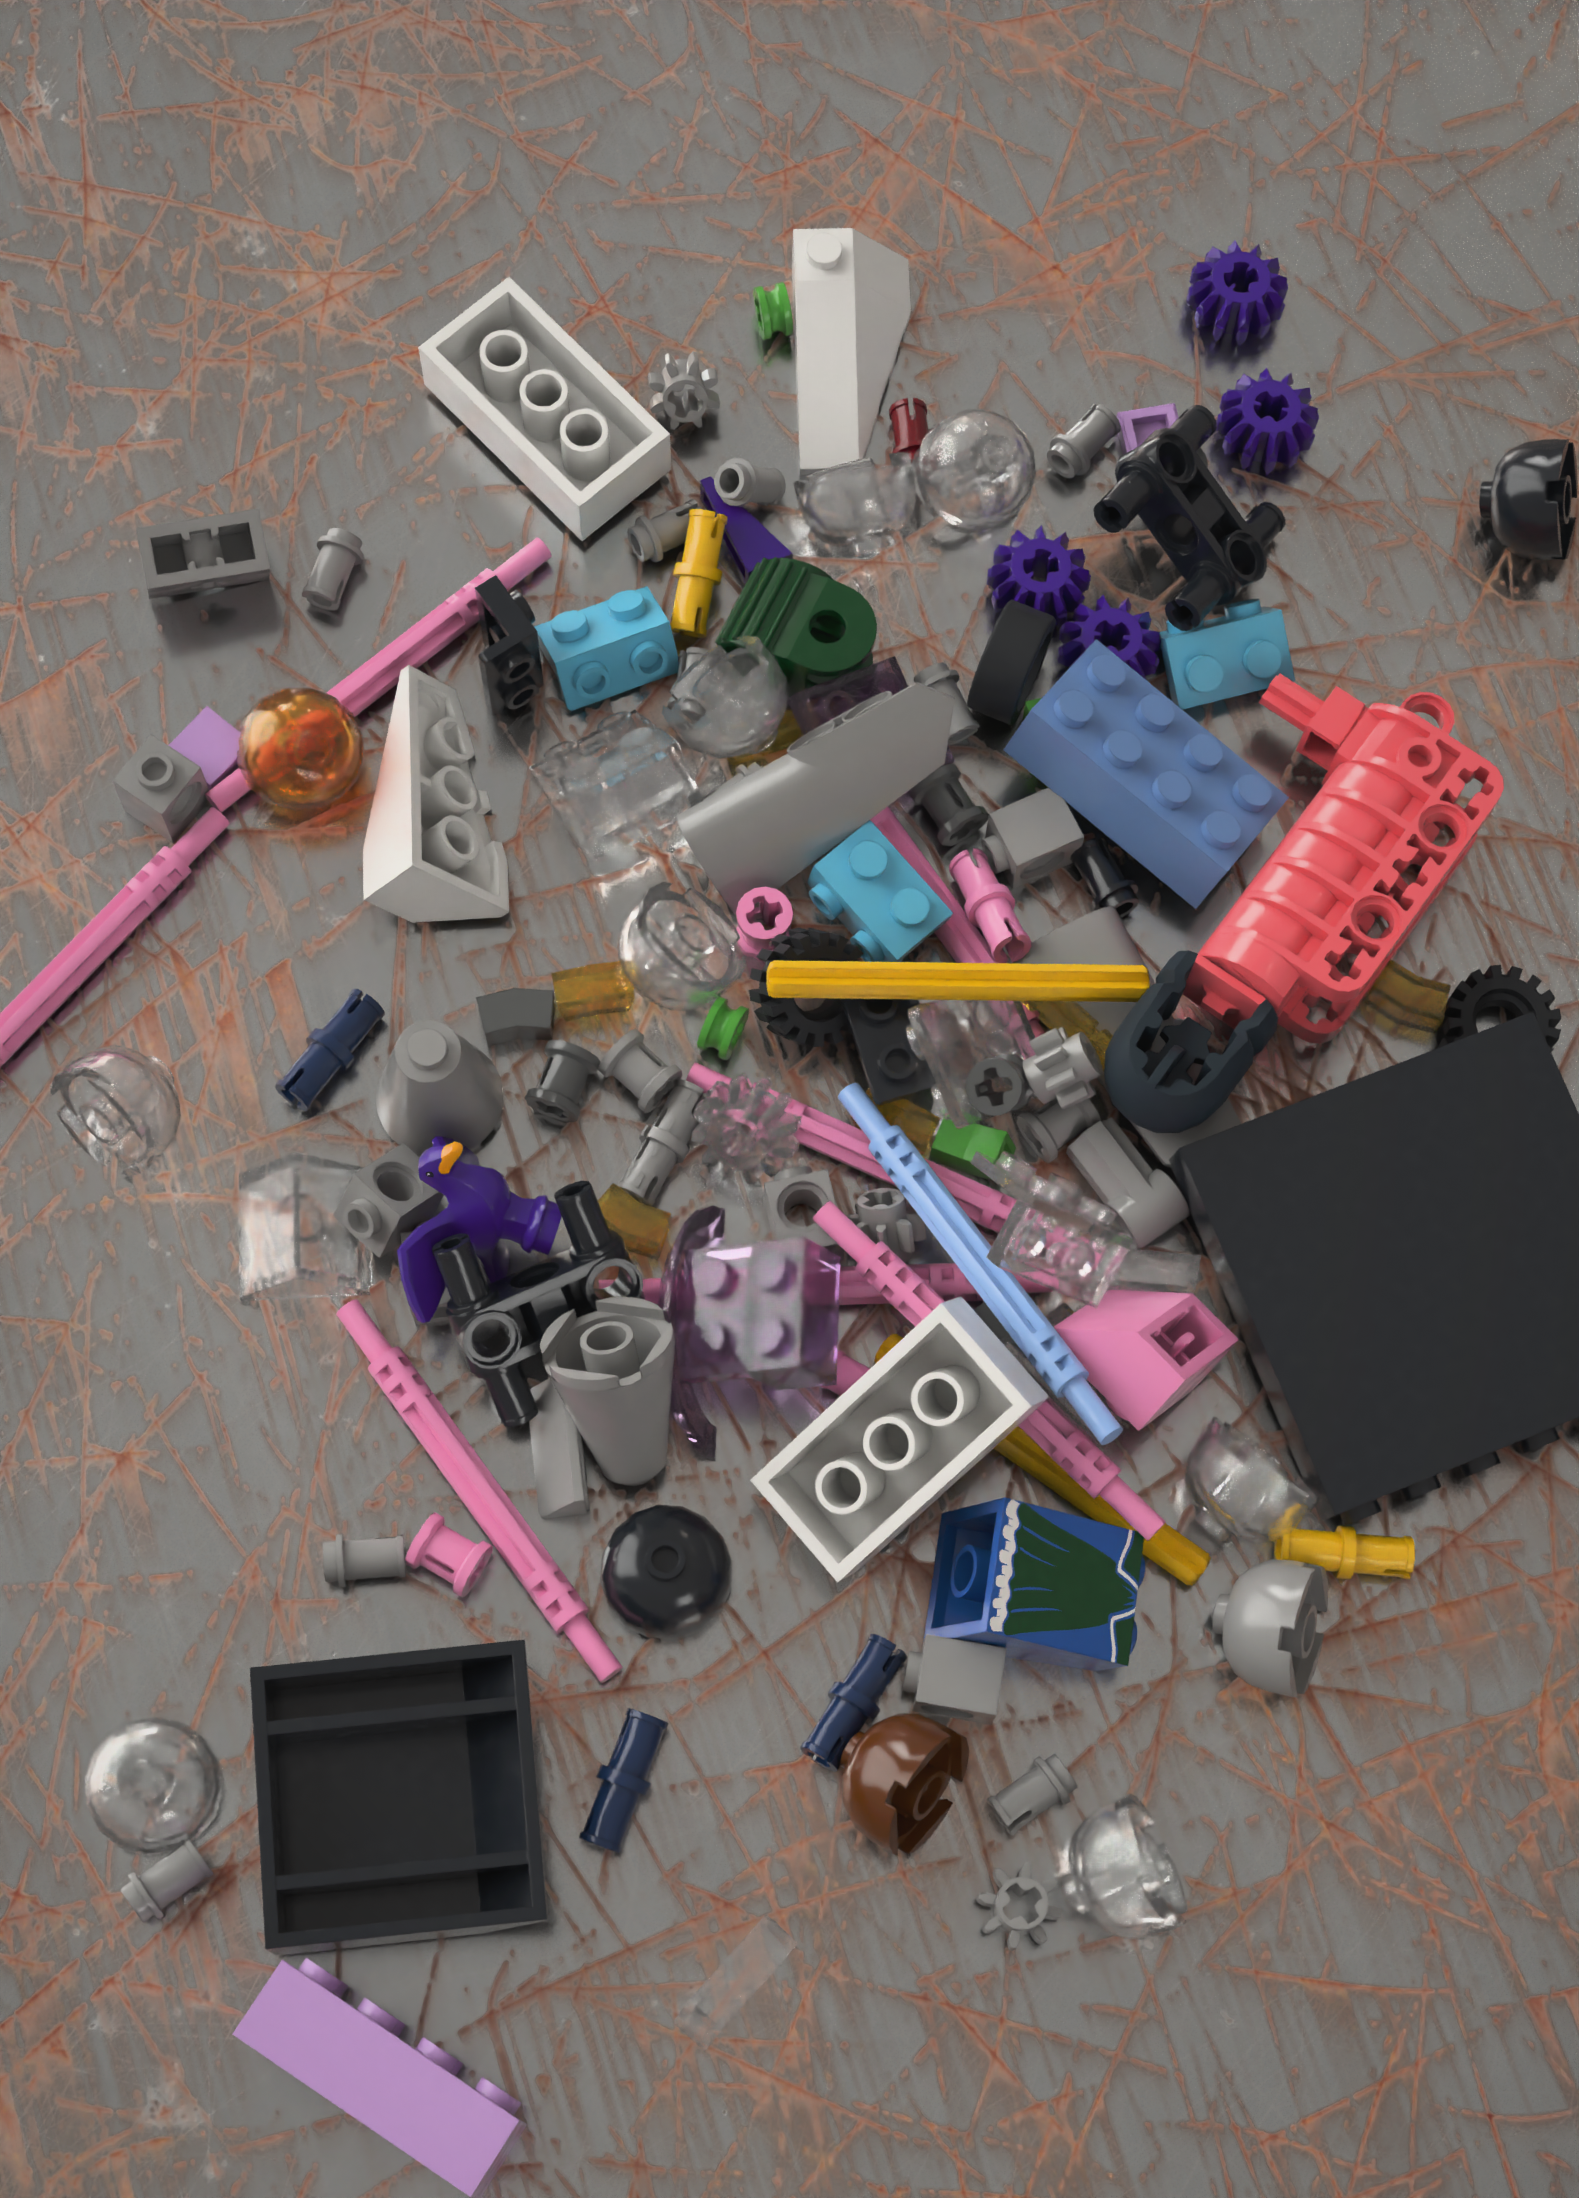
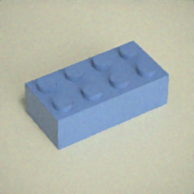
M1097 639L1030 710L1003 749L1195 909L1289 798Z

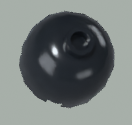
M1570 439L1531 441L1509 450L1498 462L1493 481H1483L1481 484L1479 498L1481 517L1492 519L1496 538L1506 550L1520 557L1536 560L1568 559L1572 548L1576 517H1570L1571 499L1577 498L1578 489L1576 453L1573 442H1569Z
M656 1505L635 1512L614 1530L602 1554L600 1582L609 1610L626 1629L649 1638H660L661 1641L676 1642L701 1633L720 1616L731 1591L733 1562L724 1537L706 1517L683 1506Z

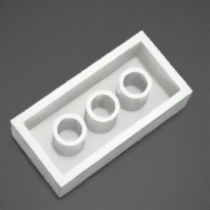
M510 277L506 278L418 347L424 385L581 541L585 540L671 470L670 433Z
M960 1296L939 1304L750 1481L838 1583L868 1563L1049 1398V1395Z

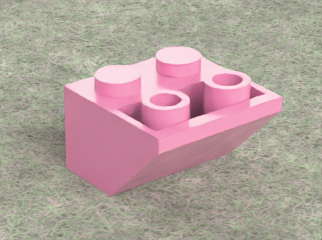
M1108 1290L1054 1326L1061 1338L1089 1372L1087 1380L1105 1397L1109 1408L1120 1418L1129 1421L1138 1431L1194 1390L1239 1340L1193 1293Z

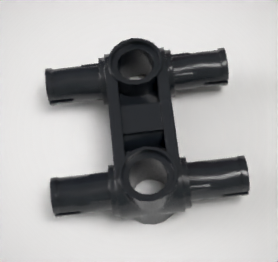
M1194 405L1189 410L1186 409L1169 428L1155 430L1140 446L1120 456L1115 468L1117 483L1093 509L1097 523L1111 533L1119 532L1122 528L1125 529L1139 515L1187 583L1167 603L1165 613L1169 622L1181 631H1188L1193 627L1196 628L1214 606L1228 604L1242 588L1263 578L1267 568L1265 548L1286 525L1282 511L1270 502L1260 503L1258 507L1256 505L1243 519L1198 456L1196 451L1217 429L1214 415L1202 405Z
M578 1181L569 1184L554 1194L572 1246L564 1252L493 1283L487 1282L467 1234L460 1233L446 1237L432 1247V1252L451 1297L447 1302L446 1309L451 1333L460 1346L469 1371L475 1374L476 1377L484 1379L501 1423L505 1427L524 1424L538 1414V1408L520 1363L522 1360L541 1352L540 1343L543 1334L558 1317L574 1308L577 1318L597 1311L595 1301L609 1297H634L645 1300L642 1290V1275L631 1261L623 1237L619 1236L617 1232L609 1230L589 1181ZM606 1267H619L618 1277L610 1286L602 1289L594 1288L595 1278L600 1271ZM491 1319L499 1320L498 1330L494 1336L481 1342L471 1340L473 1331L479 1324Z

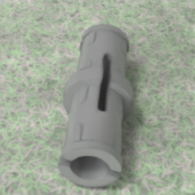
M677 1079L667 1102L652 1127L646 1125L640 1134L639 1140L642 1144L628 1170H626L615 1188L619 1194L625 1195V1199L642 1208H652L668 1174L672 1171L676 1162L682 1163L690 1149L686 1144L700 1118H702L713 1100L708 1093H703L704 1089L687 1080Z

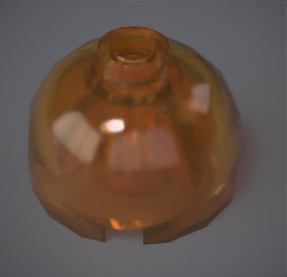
M311 687L279 689L259 699L243 717L239 730L241 734L238 740L237 762L248 787L266 803L291 811L319 810L342 798L358 779L365 758L363 733L353 713L333 695Z

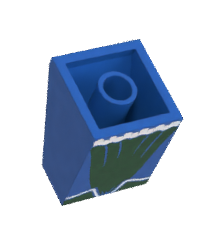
M1006 1497L942 1513L924 1639L926 1634L1003 1647L1007 1648L1005 1657L1090 1671L1128 1666L1129 1656L1137 1640V1625L1134 1621L1137 1591L1145 1574V1559L1142 1555L1144 1537L1137 1531Z

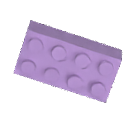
M305 1958L299 1969L281 1960L232 2035L469 2197L481 2198L527 2126L525 2122L515 2116L522 2103L484 2077H481L475 2088L458 2078L456 2075L463 2066L462 2062L422 2037L416 2048L399 2038L398 2036L406 2024L365 1997L357 2008L343 2000L341 1997L348 1988V1985L308 1958Z

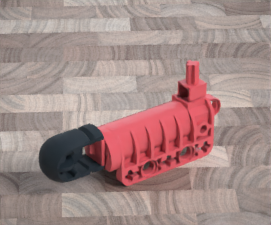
M1281 673L1273 678L1259 703L1304 732L1296 751L1327 770L1321 783L1323 786L1198 953L1189 950L1178 951L1173 955L1157 975L1156 984H1153L1146 990L1115 1031L1105 1052V1085L1112 1104L1128 1120L1137 1126L1155 1133H1180L1198 1126L1223 1105L1253 1064V1056L1264 1049L1277 1031V1024L1298 1038L1317 1044L1331 1041L1345 1026L1468 855L1476 840L1477 832L1492 813L1504 790L1503 777L1496 766L1449 736L1455 723L1454 712L1450 704L1441 696L1431 692H1419L1410 695L1400 707L1385 703H1373L1367 708L1364 703L1337 686L1324 702ZM1415 712H1424L1431 715L1437 721L1439 728L1416 715ZM1475 778L1483 786L1481 791L1473 796L1464 809L1455 802L1464 789L1465 783L1467 784ZM1446 826L1452 829L1455 838L1449 840L1445 847L1433 844L1440 830ZM1410 864L1422 866L1415 883L1408 885L1403 881L1401 874L1407 870ZM1382 916L1387 921L1389 927L1383 931L1379 938L1367 936L1375 922V917ZM1345 953L1357 955L1349 970V976H1343L1336 967V964L1340 962ZM1182 995L1234 1029L1222 1055L1210 1053L1207 1042L1212 1032L1190 1017H1187L1180 1025L1164 1026L1159 1036L1166 1044L1159 1053L1150 1049L1162 1021L1171 1017ZM1322 997L1332 1001L1326 1013L1327 1019L1322 1018L1315 1024L1306 1018L1309 1013L1308 1007L1313 1008ZM1193 1063H1197L1203 1066L1193 1085V1079L1187 1074V1071Z

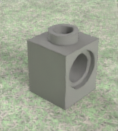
M150 734L112 780L124 811L173 844L208 802L205 793L209 789L201 767L152 734Z
M1046 788L989 813L985 838L981 840V845L991 869L996 874L1003 871L1011 888L1014 889L1071 864L1070 857L1074 851L1082 846L1084 835L1065 800L1050 788Z
M404 1143L354 1173L333 1215L378 1258H381L402 1244L400 1233L412 1232L417 1224L430 1220L444 1196L420 1180L418 1171L420 1157Z
M808 1166L793 1167L775 1174L774 1181L764 1183V1205L779 1268H805L844 1259V1249L817 1223L801 1227L792 1224L785 1216V1213L791 1207L799 1204L809 1205L817 1212L829 1201L836 1205L828 1169L812 1172Z
M926 1634L922 1652L909 1650L902 1691L915 1693L912 1711L992 1725L997 1715L1007 1648Z

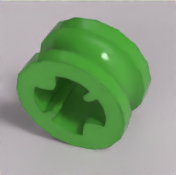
M783 282L776 283L772 291H765L762 286L754 287L755 313L763 341L770 340L772 334L776 331L782 332L785 337L792 336L793 319L785 284Z
M719 996L713 1003L698 1037L697 1048L706 1051L709 1047H714L719 1052V1058L728 1060L742 1035L748 1019L749 1008L740 1006L736 1010L731 1009L728 1006V999Z

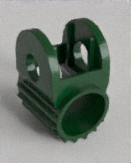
M774 557L769 560L763 558L761 563H756L715 641L717 644L715 651L721 654V660L725 661L734 673L764 693L775 696L784 695L815 708H835L845 705L858 697L870 680L873 666L872 650L876 641L877 622L871 605L859 592L833 580L830 575L818 567L790 558Z

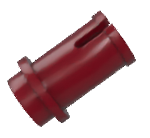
M908 398L896 401L889 408V417L892 421L895 449L891 453L892 465L899 470L901 476L908 479H919L929 475L934 470V464L938 460V448L934 443L930 442L925 402L918 398H913L914 414L910 416Z

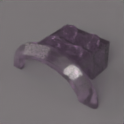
M714 1205L696 1210L684 1222L667 1254L658 1298V1306L663 1310L665 1320L669 1323L671 1322L675 1333L670 1410L675 1422L698 1452L708 1459H715L717 1427L711 1424L703 1414L694 1394L692 1383L753 1378L777 1390L837 1385L840 1257L806 1237L703 1248L709 1241L724 1240L725 1209Z

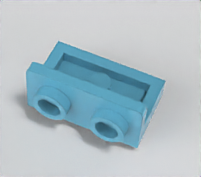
M648 586L637 590L621 591L613 595L609 600L579 611L572 610L560 613L551 621L534 626L538 633L539 646L557 676L563 701L570 711L678 673V653L670 621Z
M1249 599L1224 606L1225 616L1206 621L1202 620L1196 628L1193 627L1188 631L1179 630L1167 620V630L1160 632L1161 644L1159 649L1162 650L1172 702L1184 710L1267 689L1273 678L1280 673L1295 682L1281 609L1261 607L1260 599Z
M871 820L862 825L816 863L807 880L811 888L809 896L814 905L828 919L834 920L837 917L853 935L850 938L851 944L858 946L864 953L861 958L865 962H901L905 956L945 924L953 914Z

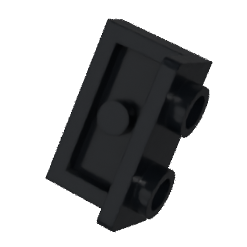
M495 575L475 587L484 645L487 647L478 655L485 703L493 715L506 708L517 709L525 705L537 694L539 688L544 685L538 633L532 625L536 621L534 613L518 590L509 593Z
M841 999L874 1102L877 1105H883L903 1099L908 1116L931 1110L937 1087L943 1085V1077L935 1051L933 1049L926 1050L919 1030L924 1027L919 1001L915 999Z

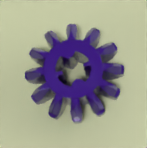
M1234 240L1228 246L1227 254L1212 246L1211 250L1206 254L1205 261L1197 262L1196 266L1192 269L1189 280L1191 287H1189L1186 297L1188 309L1196 311L1194 317L1196 328L1214 327L1212 335L1215 342L1222 338L1225 333L1232 334L1238 346L1246 340L1248 333L1262 340L1264 335L1268 333L1270 324H1277V321L1283 315L1285 308L1283 302L1288 290L1287 278L1278 275L1280 270L1278 258L1260 259L1262 252L1259 244L1248 253L1242 252L1236 240Z
M1268 368L1260 373L1258 382L1243 374L1237 380L1235 390L1227 389V392L1221 398L1219 406L1221 413L1218 414L1216 420V434L1225 437L1222 445L1224 455L1242 454L1240 463L1243 470L1249 467L1253 461L1261 462L1266 475L1274 470L1277 461L1291 469L1297 463L1299 454H1306L1307 450H1310L1315 438L1313 429L1316 428L1319 420L1318 408L1309 405L1312 398L1310 388L1292 389L1294 380L1291 373L1282 378L1281 382L1273 380Z
M1042 525L1036 529L1034 539H1029L1017 529L1015 534L1011 536L1010 546L999 544L993 555L994 565L988 569L986 584L989 586L988 588L994 590L991 600L994 610L1004 609L1010 600H1015L1054 616L1056 619L1055 626L1060 629L1065 624L1067 612L1074 613V610L1080 603L1084 604L1085 596L1083 593L1089 589L1091 575L1089 570L1083 568L1086 559L1083 548L1067 550L1069 538L1066 532L1058 536L1054 541L1046 539L1047 533ZM1033 577L1043 578L1044 581H1035Z
M1102 595L1096 601L1095 611L1080 603L1074 610L1073 621H1065V624L1061 626L1059 640L1063 645L1058 648L1057 662L1059 666L1070 668L1097 639L1146 679L1145 676H1152L1158 668L1159 658H1157L1158 655L1155 653L1159 651L1161 644L1160 632L1149 630L1152 620L1149 611L1134 616L1130 614L1131 603L1129 598L1122 601L1118 609L1111 608L1105 596Z

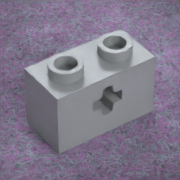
M259 508L136 528L149 599L269 580L270 564Z

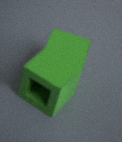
M945 1112L931 1147L929 1160L966 1174L1003 1183L1016 1146L1007 1131L976 1124Z

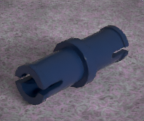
M354 988L348 994L349 997L323 1029L315 1028L306 1038L308 1044L306 1050L284 1077L275 1084L278 1093L293 1106L297 1099L299 1100L297 1107L300 1110L307 1111L312 1106L311 1103L338 1070L345 1071L354 1061L352 1052L376 1022L385 1015V1011L380 1004L368 994L361 1000L360 998L363 996V993L359 989Z
M870 1634L866 1646L844 1681L834 1682L828 1692L831 1702L808 1739L800 1747L806 1756L814 1754L811 1760L828 1770L837 1772L841 1766L842 1753L849 1740L861 1731L865 1722L873 1723L880 1713V1708L877 1706L878 1701L901 1664H904L907 1659V1655L901 1649H897L895 1653L892 1652L896 1647L894 1643L879 1635Z
M627 1708L625 1714L627 1716L608 1766L600 1765L596 1778L602 1780L584 1830L583 1832L581 1831L579 1836L580 1839L617 1853H621V1845L640 1795L646 1797L648 1795L651 1783L646 1781L664 1730H667L668 1727L667 1722Z

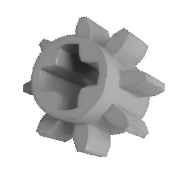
M693 351L688 359L677 360L667 353L665 354L666 366L661 374L651 372L647 376L649 387L659 392L649 399L650 410L652 413H659L665 410L669 416L670 429L675 430L680 422L688 423L692 421L700 428L702 427L701 416L706 408L719 409L720 407L719 395L713 390H709V388L719 382L716 368H708L702 372L699 367L697 352ZM685 384L692 385L694 390L686 389L682 397L674 395V392H681Z
M1062 1026L1059 1029L1056 1027L1029 1041L1035 1055L1023 1061V1070L1030 1087L1042 1103L1046 1104L1057 1098L1060 1107L1065 1109L1096 1095V1091L1090 1081L1103 1075V1068L1095 1048L1083 1032L1068 1037L1065 1028Z
M878 1188L867 1191L857 1198V1204H855L856 1214L846 1215L875 1244L883 1241L904 1262H907L912 1257V1252L915 1251L914 1241L926 1239L925 1223L898 1189Z
M1027 1861L1022 1866L1019 1877L1009 1879L1004 1870L999 1867L996 1868L992 1874L995 1883L1000 1888L996 1894L980 1893L976 1899V1902L982 1906L991 1907L993 1918L986 1923L982 1929L985 1934L991 1933L999 1927L1002 1931L1008 1933L1007 1945L1008 1950L1014 1951L1020 1943L1021 1935L1030 1933L1033 1940L1039 1945L1044 1944L1047 1941V1935L1040 1923L1044 1918L1050 1920L1060 1919L1064 1912L1058 1907L1049 1906L1047 1894L1054 1889L1058 1882L1055 1879H1050L1041 1885L1032 1879L1031 1862ZM1012 1889L1018 1897L1029 1893L1034 1898L1036 1904L1029 1911L1033 1922L1027 1923L1022 1916H1017L1010 1920L1005 1915L1003 1909L1010 1902V1897L1006 1891Z

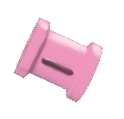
M766 886L754 888L745 893L738 902L736 911L738 923L736 939L737 945L743 954L762 961L757 958L762 948L771 951L775 949L774 945L769 946L772 938L778 934L790 937L788 930L791 929L793 919L792 905L786 895L779 890ZM759 902V907L755 908V904ZM763 918L768 926H774L772 930H765L760 922L754 923V921Z
M434 1512L425 1521L412 1541L405 1561L406 1565L413 1569L423 1566L452 1583L453 1592L463 1598L480 1578L491 1557L493 1546L484 1540L479 1544L470 1541L445 1526L444 1517Z

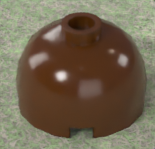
M910 1713L893 1715L875 1723L865 1733H856L847 1743L840 1761L841 1767L844 1768L841 1784L842 1800L846 1813L855 1828L870 1841L898 1856V1849L906 1854L916 1851L931 1837L953 1804L948 1799H940V1797L947 1788L951 1777L960 1782L963 1781L969 1757L967 1738L935 1720Z

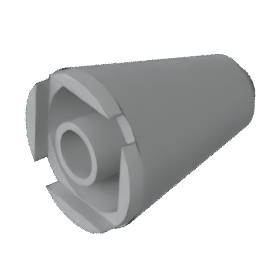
M424 1020L410 1025L399 1036L378 1082L376 1106L381 1125L389 1137L398 1145L404 1143L419 1157L425 1150L433 1146L431 1140L435 1136L451 1138L473 1152L481 1146V1142L498 1125L504 1108V1092L500 1075L487 1055L446 1024L434 1020Z
M609 1297L595 1301L597 1311L577 1318L574 1308L558 1317L546 1329L541 1339L542 1362L546 1373L603 1475L615 1483L637 1486L648 1482L664 1468L667 1460L675 1333L671 1322L669 1323L665 1320L663 1310L655 1303L634 1297Z

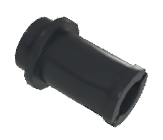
M1101 837L1099 840L1097 838L1090 839L1073 852L1070 860L1079 870L1095 898L1092 901L1094 911L1103 907L1113 906L1121 918L1136 908L1139 903V899L1136 896L1139 887L1134 880L1126 879L1109 850L1108 843L1104 837Z

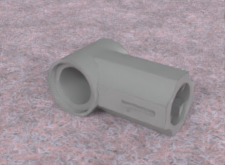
M1112 1117L1104 1121L1100 1120L1085 1130L1068 1146L1066 1154L1103 1201V1211L1107 1221L1117 1237L1131 1251L1137 1252L1189 1216L1187 1202L1176 1184L1162 1170L1156 1169L1153 1171Z

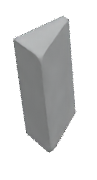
M549 1378L530 1389L538 1408L537 1416L529 1421L538 1511L541 1518L545 1519L587 1514V1510H590L582 1435Z

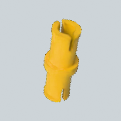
M703 509L689 510V523L682 562L675 563L673 576L678 578L670 623L673 633H679V630H681L680 635L697 638H705L707 636L706 628L714 585L721 584L723 573L717 567L724 528L728 517L724 514H717V517H715L716 512Z
M1279 1526L1278 1533L1276 1532L1274 1559L1294 1560L1322 1566L1325 1568V1571H1332L1336 1579H1351L1354 1573L1410 1579V1573H1413L1415 1545L1411 1536L1391 1537L1356 1534L1354 1527L1337 1526L1335 1532Z

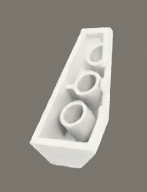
M853 228L793 229L792 287L800 475L859 474L879 414L881 400L895 365L898 348L911 315L909 262L907 258Z
M410 665L400 672L363 847L364 900L412 923L500 918L509 912L508 863L502 842L491 841L484 814L492 809L487 791L476 790L468 760L475 755L456 689Z

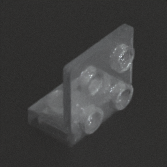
M976 1151L970 1163L1017 1199L986 1258L998 1268L1097 1308L1134 1241L1133 1238L1113 1224L1117 1214L1103 1204L1083 1196L1085 1190L1063 1176L1053 1172L1050 1173L1048 1179L1035 1175L1037 1169L1034 1166L1005 1151H1002L998 1160Z

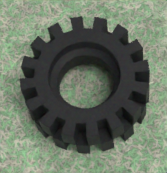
M802 928L789 929L790 937L781 934L776 935L770 940L775 949L771 951L762 948L757 955L758 959L765 962L763 970L752 968L749 979L760 982L759 989L749 990L750 1001L761 1004L760 1008L754 1010L759 1020L769 1023L766 1028L772 1033L803 1045L824 1047V1041L832 1044L843 1041L841 1031L852 1032L841 999L825 998L818 1008L803 1011L796 1004L794 998H772L768 995L766 986L767 968L769 963L774 960L860 961L858 958L864 953L858 946L848 944L849 939L843 936L813 928H808V930Z
M1491 965L1485 974H1482L1481 970L1478 969L1470 973L1465 982L1462 980L1445 1003L1440 1013L1443 1016L1437 1024V1034H1444V1038L1439 1046L1442 1047L1478 1033L1476 1026L1478 1012L1486 1007L1499 1006L1508 1009L1516 1017L1533 1012L1552 1052L1554 1050L1552 1047L1559 1040L1561 1029L1555 1028L1561 1020L1560 1008L1550 1010L1549 1006L1555 1000V997L1550 989L1543 994L1536 990L1542 980L1534 974L1526 983L1519 979L1523 969L1512 966L1507 974H1502L1501 965Z

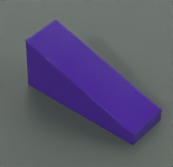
M711 476L700 480V499L706 510L716 512L715 517H717V514H724L728 517L722 541L745 584L756 563H761L763 558L768 560L774 557L793 559V553L743 506H731L721 499L715 489L714 479Z

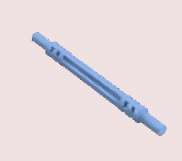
M852 1083L846 1086L839 1093L838 1099L871 1141L868 1146L869 1151L1009 1333L1026 1358L1031 1362L1057 1398L1065 1397L1101 1445H1106L1115 1440L1122 1433L1123 1428L1086 1381L1089 1372L975 1226L901 1127L889 1124L859 1083Z

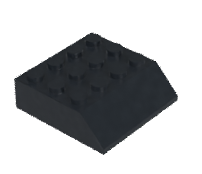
M525 1640L250 1668L265 1949L277 1956L475 1935L548 1921Z

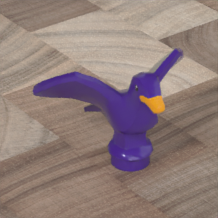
M435 1136L431 1140L433 1146L425 1150L420 1156L418 1171L421 1181L446 1196L449 1203L448 1207L415 1228L397 1249L400 1276L407 1301L416 1319L421 1323L430 1322L446 1289L441 1271L432 1252L433 1245L455 1234H467L477 1257L482 1262L490 1283L506 1277L509 1269L510 1252L503 1239L512 1240L520 1244L521 1248L528 1254L533 1250L549 1255L562 1217L557 1203L548 1200L547 1195H539L535 1199L517 1196L510 1191L503 1174L493 1168L479 1166L477 1156L466 1146L451 1138Z

